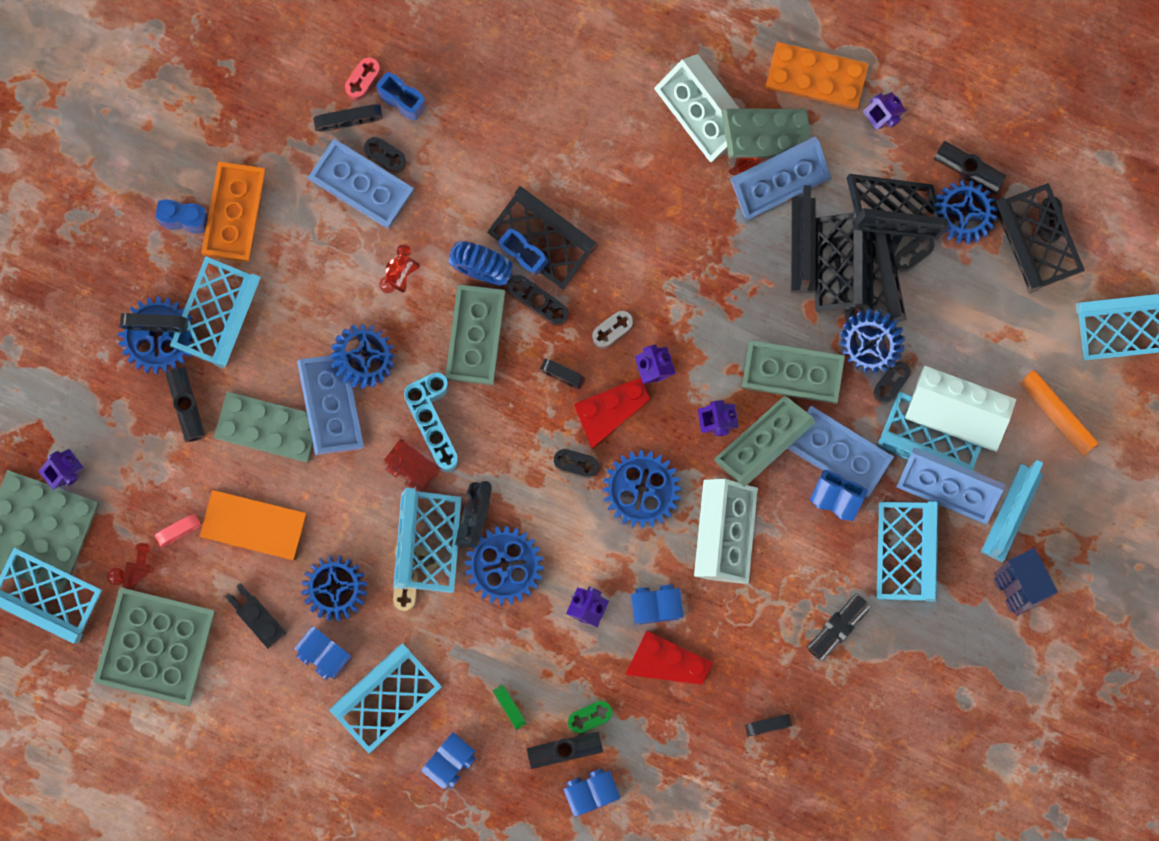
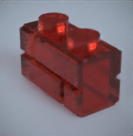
M403 439L397 442L383 461L387 466L385 471L394 478L401 476L406 480L404 483L406 487L421 492L426 491L440 472L438 465Z

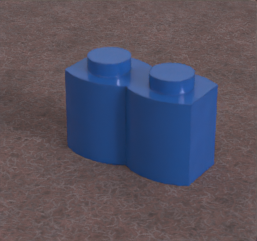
M386 72L376 85L380 98L386 104L397 107L399 112L410 120L416 121L426 108L422 94L412 87L405 86L404 82L395 74Z
M165 199L158 201L155 218L159 225L166 229L178 230L183 228L190 233L200 234L205 233L208 213L204 207L198 204L187 203L181 205L177 201Z
M508 229L498 241L504 252L517 259L522 267L533 274L539 275L549 263L547 256L537 247L530 245L529 241L516 230Z
M823 470L810 497V501L819 509L831 510L842 520L854 521L868 490L860 484L844 479L837 473Z
M671 584L659 586L660 590L650 591L649 587L635 589V593L630 596L634 625L683 619L680 588H674V585Z
M313 625L294 648L299 652L296 657L306 665L311 662L318 668L315 672L325 680L329 677L335 680L352 659L350 654Z
M452 732L421 771L444 790L447 786L452 789L461 778L457 775L463 767L468 769L476 760V757L473 756L476 751Z
M603 768L589 773L590 778L581 782L579 777L566 783L567 788L563 789L574 818L621 799L610 770L604 772Z

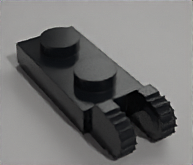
M489 481L473 482L468 486L469 489H467L466 493L468 500L464 507L463 517L455 541V545L460 548L477 547L490 505L492 485Z
M240 583L236 587L248 599V602L241 607L233 595L228 593L225 598L237 610L236 613L264 646L269 649L287 633L255 596L252 597Z

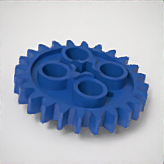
M160 296L157 297L156 303H153L150 298H147V305H143L141 301H138L139 309L137 310L130 307L131 312L136 314L182 316L185 309L179 310V302H175L171 306L170 298H167L162 303ZM187 316L189 322H191L193 320L192 316ZM124 329V332L118 333V336L124 339L119 342V346L127 347L122 351V354L124 356L130 355L127 361L130 364L136 362L135 368L137 370L144 366L146 374L150 372L151 368H153L155 375H158L160 369H163L166 373L170 366L173 369L177 368V362L185 365L184 356H192L176 348L170 353L163 351L164 346L167 343H171L175 333L161 332L163 336L158 337L159 356L157 357L155 356L157 342L153 337L157 335V332ZM190 331L181 333L177 343L184 346L193 344L191 342L193 337ZM145 342L151 343L149 351L144 353L139 351L141 344Z
M640 450L639 457H635L631 451L630 459L627 460L622 455L621 464L613 462L615 471L607 470L611 478H604L603 480L605 484L609 485V487L602 489L603 493L609 494V496L604 498V502L612 503L608 507V511L616 510L614 519L620 516L623 517L622 525L626 524L629 520L631 521V528H634L636 523H640L642 530H644L645 523H649L650 527L654 528L655 520L663 524L662 516L670 518L671 514L668 510L677 509V506L672 502L680 501L681 498L675 495L676 492H680L682 487L675 486L680 481V477H672L676 472V468L668 470L670 461L668 460L662 464V455L654 459L653 452L650 451L648 456L644 457L643 451ZM648 469L649 473L645 489L648 492L643 493L640 509L637 511L635 506L639 491L635 488H640L644 470ZM629 470H636L639 472L640 477L635 481H631L627 478L626 473ZM652 476H660L664 481L663 484L659 487L653 486L650 483ZM630 493L633 495L634 501L631 504H624L620 499L621 495ZM647 499H654L658 506L654 510H648L644 506V502Z
M497 526L493 535L489 530H486L487 537H480L479 545L473 547L475 551H467V555L472 560L465 561V565L471 567V569L465 571V574L473 576L468 583L469 585L477 584L474 588L475 593L483 591L481 599H485L488 595L491 596V604L495 602L496 598L499 599L501 606H503L505 599H508L510 605H513V598L515 597L520 602H523V593L530 597L529 588H538L534 580H542V577L537 574L538 571L544 570L543 566L537 565V563L543 561L542 556H536L540 551V547L532 548L535 540L526 541L527 532L519 536L518 528L513 533H510L508 526L505 527L504 532H500ZM511 546H518L521 549L518 557L512 558L507 554ZM486 551H495L497 558L493 562L485 561L483 555ZM503 560H506L507 564L521 560L526 561L523 565L508 566V571L503 572L502 568L483 571L485 567L500 566ZM520 569L525 572L526 576L522 581L513 580L512 573L515 570ZM493 574H497L502 578L501 583L497 586H491L488 583V578Z

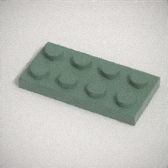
M725 109L721 111L729 158H770L811 139L807 109Z
M457 284L445 375L447 380L494 385L505 290Z
M749 340L741 389L837 404L845 356Z
M231 392L226 393L214 439L308 463L313 441L307 412Z
M784 395L723 450L714 461L721 469L745 487L816 422L810 414Z

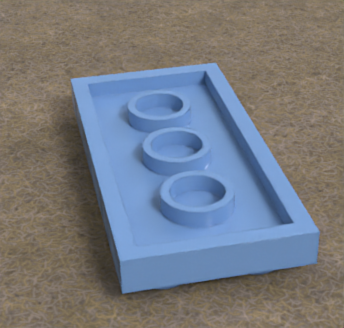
M813 137L730 178L743 216L748 220L801 194L804 185H811V188L831 179V175L820 142L816 137Z
M333 139L308 176L309 181L386 229L390 228L414 192L413 187L336 139Z
M330 356L299 359L297 361L315 455L359 450L364 447L351 380L343 383L345 376L343 374L336 376L339 368H332V364L337 360L331 359Z
M810 406L807 413L813 417L816 423L787 449L822 471H832L846 480L860 484L868 490L865 496L868 499L894 456Z
M916 447L913 448L897 484L899 489L928 501L938 502L940 506L986 525L1005 487V484Z

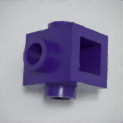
M893 92L885 95L882 93L876 95L863 113L875 129L879 130L886 126L892 128L901 121L900 116L906 109L903 107L901 100Z
M656 344L643 348V352L635 356L643 384L660 382L676 374L668 347L657 348Z
M724 400L710 402L709 406L697 409L701 433H715V436L719 437L729 435V430L738 428L735 404H724Z
M67 449L61 453L59 451L52 453L39 470V473L54 490L65 484L70 486L79 479L78 474L84 467L72 451Z
M577 587L566 614L581 623L598 628L609 600L601 597L602 592L593 587H588L587 590Z

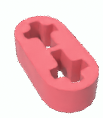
M363 59L347 80L345 90L350 99H363L379 77L380 66L375 59ZM373 65L375 72H368L366 77H363L365 75L364 67ZM361 80V91H355L354 93H352L351 86H357Z
M192 514L161 530L155 537L160 547H164L197 530L202 524L197 515Z

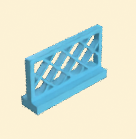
M205 257L182 314V317L188 318L189 311L198 308L204 321L191 326L188 320L187 331H190L195 343L189 346L179 344L177 341L181 333H175L170 346L211 362L215 366L224 368L261 277L254 274L250 275ZM210 264L217 267L221 277L209 281L205 273L207 265ZM223 270H225V271H227V272H230V273L224 275ZM234 274L242 277L241 286L231 290L226 277ZM202 278H204L205 283L200 285ZM223 279L228 292L216 297L210 284ZM207 286L212 299L200 303L196 295L197 290ZM238 291V294L235 299L233 293ZM230 295L233 302L232 309L222 312L217 300ZM193 300H195L197 305L191 307ZM214 301L219 314L207 319L201 306ZM229 314L228 319L226 321L224 315ZM221 317L225 327L222 332L214 335L208 322ZM205 324L210 337L198 341L193 328ZM221 335V337H220V339H219V342L217 343L215 337H218V336ZM212 339L216 348L213 357L203 353L200 347L201 343ZM196 346L198 351L192 349V347Z
M1159 294L1076 303L1083 361L1159 353V348H1151L1154 344L1159 347V342L1157 341L1159 333L1153 338L1144 331L1151 320L1159 325V320L1154 317L1159 311ZM1154 309H1155V311H1154L1152 314H1150V313L1147 311V310H1154ZM1137 311H1142L1149 317L1142 327H1139L1131 320ZM1131 312L1128 317L1123 313ZM1112 314H1119L1125 319L1118 330L1107 323ZM1099 315L1107 316L1105 317V319H1102ZM1094 316L1101 322L1094 332L1086 328L1085 317ZM1128 322L1138 330L1131 341L1120 333ZM1104 325L1114 332V335L1107 343L1096 336ZM1141 333L1151 340L1147 348L1142 350L1133 344ZM1117 335L1128 343L1122 352H1116L1109 346ZM1094 338L1104 347L1098 354L1089 355L1088 344ZM1130 346L1135 349L1132 351H1127L1130 348ZM1106 349L1112 352L1103 354Z
M898 392L877 447L907 460L913 448L916 447L973 471L982 447L964 440L966 445L954 449L950 437L953 436L942 432L943 436L932 440L927 430L929 427L921 424L920 427L909 430L904 420L906 414L902 415L898 406L901 400L910 404L912 397ZM898 421L901 422L905 430L904 433L899 435L889 431L891 424ZM923 430L927 442L919 444L914 441L911 434ZM946 440L950 451L946 453L938 452L934 443ZM968 449L972 457L970 464L960 461L957 452Z
M1036 460L1030 467L1023 464L1020 465L982 547L981 553L1002 563L1004 562L1044 475L1040 473L1043 462Z
M405 488L401 493L393 588L403 589L406 587L447 593L454 592L458 548L455 545L460 523L461 497L419 492L413 488ZM418 498L427 499L433 508L424 514L418 507ZM444 502L455 503L454 513L449 517L439 507ZM434 510L444 519L436 527L426 517ZM421 520L431 529L423 538L416 531V524ZM445 523L453 530L452 536L447 541L437 530ZM432 533L442 543L434 551L424 541ZM420 543L429 553L422 561H419L414 555V548ZM444 546L451 554L450 560L445 564L435 554ZM430 557L440 566L432 575L423 566V563ZM419 567L427 579L422 583L411 582L412 572ZM443 570L449 577L448 586L439 585L433 577Z
M879 502L877 600L937 602L938 502ZM884 508H895L901 515L890 524L884 518ZM899 508H908V509H907L905 512H902ZM912 509H923V518L916 525L906 516ZM905 518L913 528L902 537L894 526L901 519ZM884 522L888 525L886 530H884ZM923 523V529L921 531L918 527ZM890 530L900 538L891 548L884 543V536ZM916 530L922 536V543L914 549L905 539ZM902 542L912 550L903 561L893 552ZM883 546L888 550L884 555ZM921 548H922V556L918 553V551H919ZM891 553L900 564L889 573L883 567V560ZM914 554L922 560V566L915 573L905 565ZM903 566L912 576L901 585L892 575ZM883 571L887 574V576L884 579ZM922 571V576L920 580L917 577V575ZM889 578L899 586L893 594H882V586ZM914 578L921 584V595H910L905 589ZM901 590H903L906 595H902V594H898V593H899Z
M13 548L0 575V608L72 643H79L83 636L82 632L103 590L18 548ZM17 555L26 559L28 569L16 573L13 563ZM31 562L36 563L38 565L33 567ZM44 567L48 570L50 579L38 583L34 570ZM10 569H11L12 575H9V576H8V573H9V571H10ZM30 571L34 585L22 589L18 575ZM53 572L60 576L54 578ZM14 577L18 591L9 594L1 590L5 580ZM61 578L69 579L72 590L60 594L56 580ZM52 582L56 596L44 600L39 586ZM75 583L81 585V587L76 588ZM36 588L40 601L33 604L26 602L23 592ZM87 588L95 592L90 602L82 604L77 591ZM74 593L78 606L65 610L61 597ZM19 594L21 599L15 597L14 595ZM58 599L62 612L54 615L48 613L45 602ZM41 604L42 609H40V608H38V607H36V606ZM77 609L80 610L82 616L78 627L71 624L67 613ZM63 615L64 620L58 618V616Z
M401 643L330 707L329 711L369 754L442 686L408 648ZM408 658L415 664V675H401V664ZM398 668V674H397V675L391 674L393 671H395V670ZM418 668L425 676H418ZM387 677L397 678V692L382 691L383 681ZM400 678H415L414 693L400 692ZM418 679H428L435 686L428 693H417ZM379 685V691H373ZM368 694H379L378 709L364 708V698ZM382 694L396 695V709H381ZM399 695L414 696L413 707L409 710H399ZM417 696H424L417 702ZM361 701V708H354ZM349 711H361L360 725H349L343 717ZM364 711L378 712L377 726H363ZM381 712H395V723L391 727L380 726ZM398 713H405L398 719ZM353 728H360L359 735L354 731ZM363 729H377V739L370 746L362 739ZM380 729L386 730V731L380 736Z

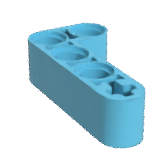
M432 373L408 385L404 390V397L438 468L445 473H450L456 470L459 462L458 457L432 405V402L447 394L449 386L447 378L443 374ZM440 380L444 383V386L441 390L435 391L431 388L432 382ZM419 391L422 393V397L418 401H412L409 399L410 393ZM424 412H429L433 417L431 421L423 423L419 420L420 415ZM433 434H441L443 436L442 442L439 444L431 443L430 438ZM443 449H445L448 458H452L450 465H447L445 462L442 463L444 461L441 453Z

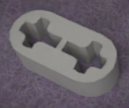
M618 311L593 331L592 339L594 345L601 349H606L613 345L632 329V316L626 311ZM620 317L622 320L628 319L626 322L627 327L624 328L621 325L617 329L613 328L618 324L617 318ZM611 330V333L607 336L608 342L598 341L599 332L605 334Z

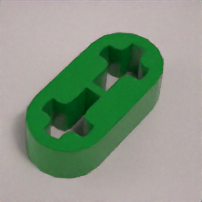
M503 684L492 690L514 728L518 730L525 726L527 723Z
M605 701L595 702L573 712L568 718V727L575 734L585 733L608 722L612 717V708ZM601 706L602 709H608V712L605 713V719H601L600 716L592 719L591 715L597 712L596 707ZM575 716H578L580 719L588 716L589 720L583 723L582 729L572 726V723L575 722Z

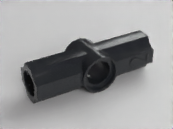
M945 140L934 157V160L957 172L962 179L971 180L978 185L982 184L985 189L994 194L998 192L1007 176L982 162L977 155L968 154ZM971 163L975 166L976 170L973 172L967 171L964 164Z
M186 367L172 369L165 374L186 443L201 440L206 435ZM183 400H191V406L187 410H181L180 403Z
M855 593L839 612L836 611L823 626L824 629L816 635L806 648L822 662L838 643L841 644L854 630L856 623L864 617L871 606L864 598Z
M599 731L526 748L531 769L603 753ZM560 745H570L572 753L568 757L560 756L558 754Z

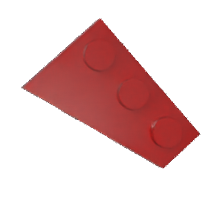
M640 377L575 403L574 408L591 449H594L604 438L609 436L617 427L646 405L650 398Z
M646 630L625 675L702 685L713 662Z

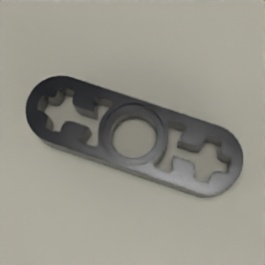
M375 104L315 116L313 122L315 131L326 132L377 122L383 119L381 106Z
M515 275L510 278L508 292L513 298L554 326H561L568 320V309L564 304L522 275ZM523 282V288L527 292H529L530 288L533 289L528 294L527 300L524 299L526 295L523 291H514V283L519 284ZM534 295H542L545 298V303L540 307L532 305L531 299ZM549 302L553 303L550 307L554 311L562 310V319L559 317L556 320L553 319V313L548 309L546 314L543 313L548 307Z
M122 313L119 327L132 331L187 332L189 319L176 315Z

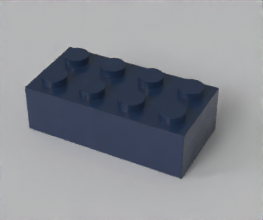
M1035 547L1008 560L994 573L996 576L994 578L995 585L999 591H1004L1007 597L1005 603L1011 613L1015 612L1016 616L1043 604L1058 593Z

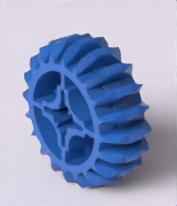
M961 180L959 187L953 182L950 184V189L946 187L942 189L943 195H937L936 199L938 202L935 203V206L940 211L934 213L941 215V218H947L949 227L943 234L949 233L948 241H951L954 236L957 237V244H960L963 238L966 245H969L971 237L977 243L980 241V236L984 238L988 236L987 230H993L994 226L991 222H996L997 217L993 214L997 212L998 208L991 206L994 204L995 198L987 199L990 194L989 190H986L984 193L981 192L982 184H979L976 189L973 188V181H970L968 186H965V182ZM965 196L960 204H947L955 197ZM972 199H975L981 205L983 212L973 205ZM967 203L966 209L968 210L967 213L969 214L966 216L963 222L964 216L962 215L963 212L961 211L962 209H964ZM947 213L957 220V227L950 222ZM970 221H983L976 228L965 229Z
M458 241L449 253L448 261L454 269L481 282L501 286L507 283L512 274V262L488 247L486 248L473 242Z
M872 308L868 309L866 313L860 310L857 316L855 314L852 315L849 321H846L844 324V330L840 334L843 337L840 345L846 347L843 350V354L850 355L848 362L853 360L857 362L855 368H859L861 365L864 366V372H868L872 368L874 374L879 371V368L884 372L888 369V366H895L896 360H900L902 357L901 352L905 350V345L902 343L906 340V336L900 335L903 332V327L896 328L898 319L889 320L890 313L882 316L881 309L877 310L876 314H874ZM856 332L859 334L858 337L862 343L860 347L856 341ZM885 335H887L890 342V351L884 341ZM877 337H879V338L877 339V341L870 342V343L867 345V343L869 342V340H870V341L873 340V339L875 340Z
M360 324L358 328L355 325H351L349 330L344 329L341 332L342 336L337 335L335 338L336 343H333L331 349L335 352L330 354V358L337 360L333 362L332 368H339L336 376L343 374L345 376L343 383L351 380L352 387H356L359 383L361 389H365L367 384L371 388L376 386V382L381 384L384 381V377H388L391 374L389 369L394 367V363L391 360L395 358V354L389 353L394 348V345L386 344L389 337L382 338L380 336L382 330H378L375 333L373 325H370L367 330L364 324ZM358 340L356 349L345 352L348 342ZM369 343H371L377 350L372 349ZM380 361L377 371L367 373L370 363ZM349 363L354 364L357 371L353 369Z
M332 555L328 556L329 563L327 564L320 558L319 563L321 567L317 568L315 564H311V568L315 572L313 574L308 571L305 572V576L310 578V581L304 580L302 585L309 587V589L302 590L301 593L304 596L310 595V597L305 599L304 603L306 605L314 603L309 609L312 613L320 609L317 614L318 618H322L327 613L326 619L331 621L333 614H335L336 620L341 621V613H344L346 618L349 619L351 617L348 612L349 609L357 613L359 610L354 605L356 603L364 605V601L359 598V595L367 596L368 594L367 591L360 590V588L368 586L367 581H359L365 577L364 572L356 574L360 567L358 564H355L350 568L352 560L349 558L344 564H342L343 557L340 555L337 557L336 563H334ZM336 569L350 574L354 582L338 580ZM329 571L327 582L319 585V587H315L319 577ZM333 577L336 584L342 586L340 589H337L336 598L332 591L328 592V589L333 586ZM354 589L351 599L341 606L342 595ZM316 595L330 596L333 608L326 607L318 602Z

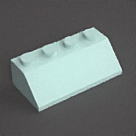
M698 54L682 59L654 89L707 159L713 162L728 151L721 111L725 109H739V107Z
M924 366L918 378L905 419L997 452L1010 421L1016 399Z
M728 479L704 480L695 577L713 581L749 584L757 487L749 485L743 487L740 483Z

